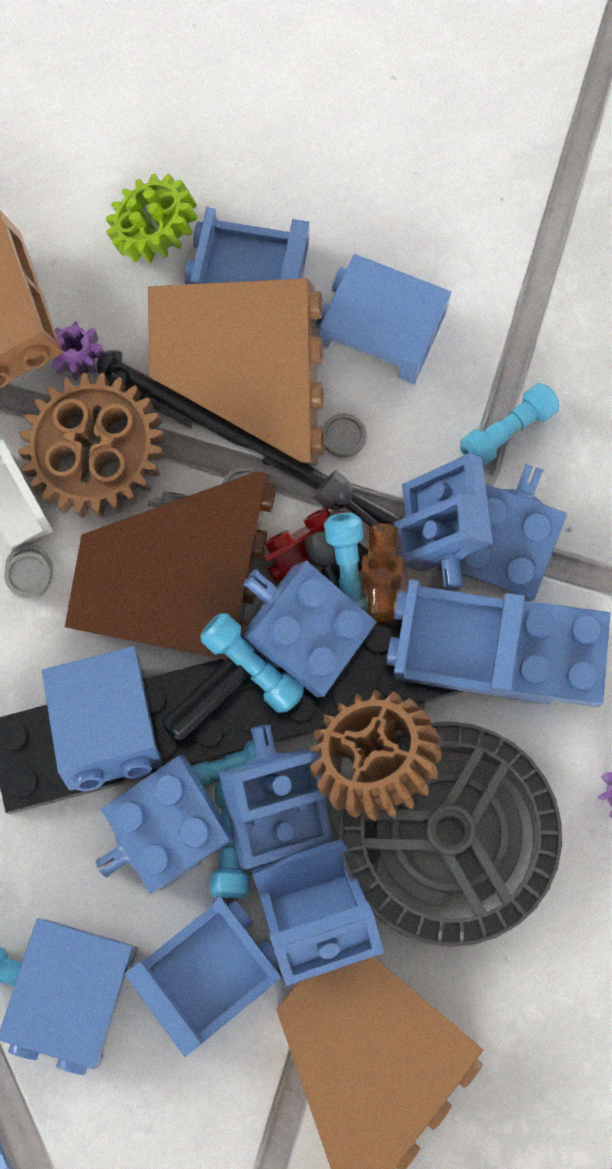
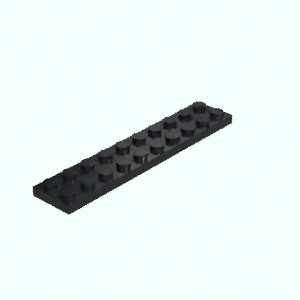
M395 613L373 618L377 623L325 696L316 697L304 687L302 698L292 709L287 712L277 713L264 701V690L251 679L252 675H250L183 740L178 741L167 733L162 724L163 718L226 659H218L143 679L156 745L160 752L163 766L177 756H185L190 765L242 751L246 742L253 740L250 729L260 725L271 724L274 743L314 733L313 730L327 729L323 722L324 714L336 717L339 714L338 701L349 707L355 704L356 693L366 701L370 700L375 689L382 694L384 700L394 691L400 695L403 702L411 698L418 705L463 693L464 691L395 680V666L387 665L391 637L400 638L403 621L394 619ZM281 667L276 668L280 673L286 672ZM47 705L0 717V790L5 813L9 815L147 778L161 768L152 769L148 775L140 778L129 779L121 777L106 781L101 787L90 791L69 790L57 770Z

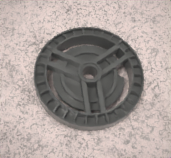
M450 721L432 723L431 726L436 728L439 734L438 746L441 752L449 751L471 755L468 762L448 760L435 763L438 770V779L425 780L429 788L428 796L414 793L411 796L414 800L413 809L401 803L396 806L395 818L389 816L385 809L380 810L376 819L378 821L377 839L364 838L365 821H373L368 818L365 810L355 819L344 808L340 814L339 839L345 840L348 848L346 853L350 855V859H346L345 852L342 853L343 863L350 880L353 881V875L356 874L366 902H369L373 914L383 924L407 938L424 944L443 947L471 946L495 939L513 929L538 907L549 891L558 870L562 849V821L556 798L546 777L532 758L515 743L494 731L473 724ZM403 732L395 735L400 749L409 752L411 738ZM480 759L497 768L494 776L477 767ZM504 776L508 777L520 792L529 811L533 829V848L530 863L523 880L512 895L504 883L509 879L518 863L523 833L517 806L507 789L501 784ZM444 821L457 823L463 833L462 840L454 845L443 843L437 836V825ZM367 850L379 851L390 876L412 897L427 904L442 907L444 898L453 893L461 894L475 916L446 919L432 917L410 908L399 901L381 882L374 871ZM496 893L502 904L486 912L480 901Z

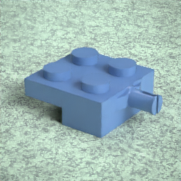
M471 453L403 483L405 518L394 522L398 566L424 572L441 565L444 590L462 588L460 561L469 553L493 544L482 457Z
M525 464L517 489H500L485 483L493 544L469 553L460 561V568L462 574L535 600L567 513L543 504L534 496L544 470L536 467L530 483L527 484L533 466Z
M308 561L294 565L277 587L260 574L257 569L251 572L248 579L243 583V586L251 590L264 604L241 636L263 660L268 661L275 668L281 667L316 697L325 696L377 623Z
M524 601L512 688L507 699L544 704L557 701L600 707L604 700L611 612Z
M271 724L260 725L250 729L257 757L252 758L244 765L219 771L230 827L235 838L234 845L239 867L245 870L334 841L325 800L330 797H323L317 788V782L323 774L318 775L315 780L310 771V766L322 757V753L309 751V747L288 753L276 752Z
M177 756L101 808L102 813L115 833L118 846L101 858H98L96 866L97 868L105 866L99 871L103 876L109 877L110 874L129 863L136 869L150 894L166 888L202 864L201 861L235 838L185 756Z

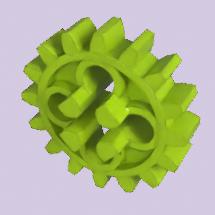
M152 174L149 182L146 184L137 179L135 181L136 188L133 191L125 188L121 191L125 197L122 202L114 201L111 204L116 213L106 217L107 223L111 226L106 230V233L123 257L128 255L132 262L136 263L142 256L147 263H152L156 253H160L163 258L168 257V248L173 245L180 249L183 245L179 238L182 235H191L193 233L188 223L198 220V215L193 209L197 206V202L183 181L179 179L175 182L171 174H166L162 181H160L156 174ZM148 204H150L148 206V212L159 226L158 230L155 233L153 232L155 230V224L144 210Z

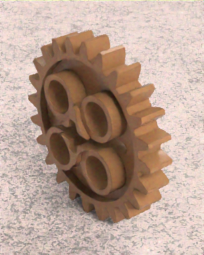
M82 373L80 386L76 387L68 378H64L65 391L61 393L51 386L47 389L52 400L46 403L36 399L34 403L41 411L39 415L25 414L24 416L33 427L32 430L19 432L22 440L30 444L19 449L18 454L24 460L29 461L21 468L28 477H34L30 482L31 487L36 492L44 490L42 498L49 505L58 500V508L63 513H67L74 504L75 512L81 518L85 517L89 506L93 508L99 518L103 517L105 505L110 504L117 513H120V499L124 497L131 503L136 504L137 499L133 490L138 487L149 492L151 489L144 479L146 474L151 476L160 475L159 469L152 463V460L165 459V453L162 448L155 446L166 441V437L162 430L155 429L162 421L158 413H150L154 408L150 399L140 400L141 393L135 385L126 391V385L121 377H118L109 386V381L104 373H100L96 384H92L86 373ZM98 408H101L102 410L99 412L98 417H97V420H96V424H95V421H94L95 410L98 409ZM78 414L84 415L82 422L77 427L65 428L70 417ZM121 419L128 421L123 431L115 434L108 433L113 422ZM95 436L100 444H94ZM85 446H91L90 453L86 451ZM69 456L76 457V461L71 469L63 472L58 471V465L62 459ZM115 461L120 463L119 470L110 477L101 476L102 468L107 463ZM89 468L91 472L90 479L84 483L83 479L86 477Z

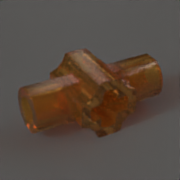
M375 524L369 527L368 555L362 558L363 588L367 589L366 613L377 622L395 620L396 590L401 589L403 558L397 556L398 528L390 524ZM376 568H386L388 577H377Z

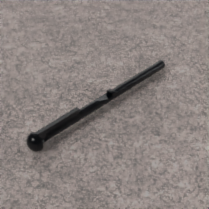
M109 350L98 358L96 365L98 375L104 373L111 385L118 377H121L126 385V391L134 385L137 386L141 393L140 400L149 398L156 410L181 424L192 428V424L195 422L233 444L255 450L265 456L261 463L272 465L316 490L328 478L326 474L294 459L169 387L123 363V353L121 351ZM353 490L352 501L387 530L395 533L394 522L403 519V517Z

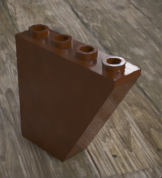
M256 471L81 534L65 628L227 659L228 656L224 653L214 654L201 642V632L220 613H228L240 624L241 634L250 624L243 622L246 604H254L256 595L243 586V583L248 579L253 570L254 559H262L265 551L267 531L260 530L263 512L271 513L276 493V485L269 484L270 474Z

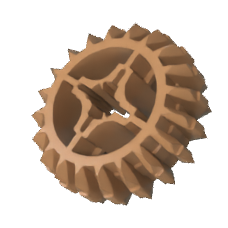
M375 689L370 700L364 701L363 697L356 693L355 704L349 707L338 701L339 714L336 717L324 714L323 722L327 729L313 730L317 745L310 747L309 751L322 753V757L310 766V771L315 780L318 775L323 774L317 782V788L323 797H330L329 801L335 809L341 811L346 808L348 814L355 819L365 810L368 818L375 822L380 810L385 809L389 816L395 818L397 805L404 803L406 807L413 809L414 800L411 796L414 793L428 796L429 788L425 780L438 779V770L435 763L442 761V753L438 746L440 737L436 728L431 726L432 721L428 713L424 712V710L420 711L417 703L412 701L411 698L403 702L400 695L393 691L384 700L382 694ZM397 730L411 738L409 752L401 750L395 739ZM343 757L349 758L353 764L352 768L355 773L352 780L341 775Z

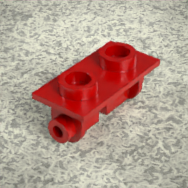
M324 507L304 518L305 527L291 535L288 530H285L266 541L265 547L267 549L264 551L261 560L266 562L272 560L274 565L267 568L276 584L284 579L294 565L308 561L313 566L306 553L304 538L314 533L325 531V521L330 516L344 513V511L332 510L329 512Z

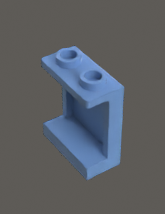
M206 207L203 222L197 221L195 225L193 247L197 248L195 260L189 259L187 261L185 284L303 278L309 247V222L292 219L290 232L220 221L216 216V208Z
M353 254L347 269L344 267L339 268L332 285V292H335V295L330 305L323 303L322 318L315 321V327L319 329V336L322 338L323 347L328 348L331 340L399 366V378L415 384L447 313L452 291Z
M409 579L408 591H399L396 601L394 619L403 620L400 638L391 637L387 655V665L395 666V680L508 698L512 688L525 596L505 593L504 599L422 587L419 585V580Z
M135 646L42 669L57 770L69 790H94L101 787L106 781L121 777L129 779L140 778L148 775L152 769L163 766L162 758L156 745L143 679H146L144 668Z
M338 839L252 869L253 878L270 931L272 946L286 986L384 953L370 904L365 900L356 874L353 875L354 880L351 881L345 869L342 853L345 852L346 859H350V855L346 853L348 848L344 839Z
M219 897L210 908L148 958L144 961H139L124 974L184 1057H187L282 978V975L277 970L279 964L273 947L266 939L260 944H257L246 929L253 921L236 899L228 905L223 898Z
M37 918L0 1028V1041L10 1044L8 1052L30 1060H37L39 1053L58 1058L57 1068L79 1075H85L87 1068L96 1069L101 1066L104 1056L102 1055V1050L123 986L124 974L127 972L128 967L132 966L138 947L54 921Z

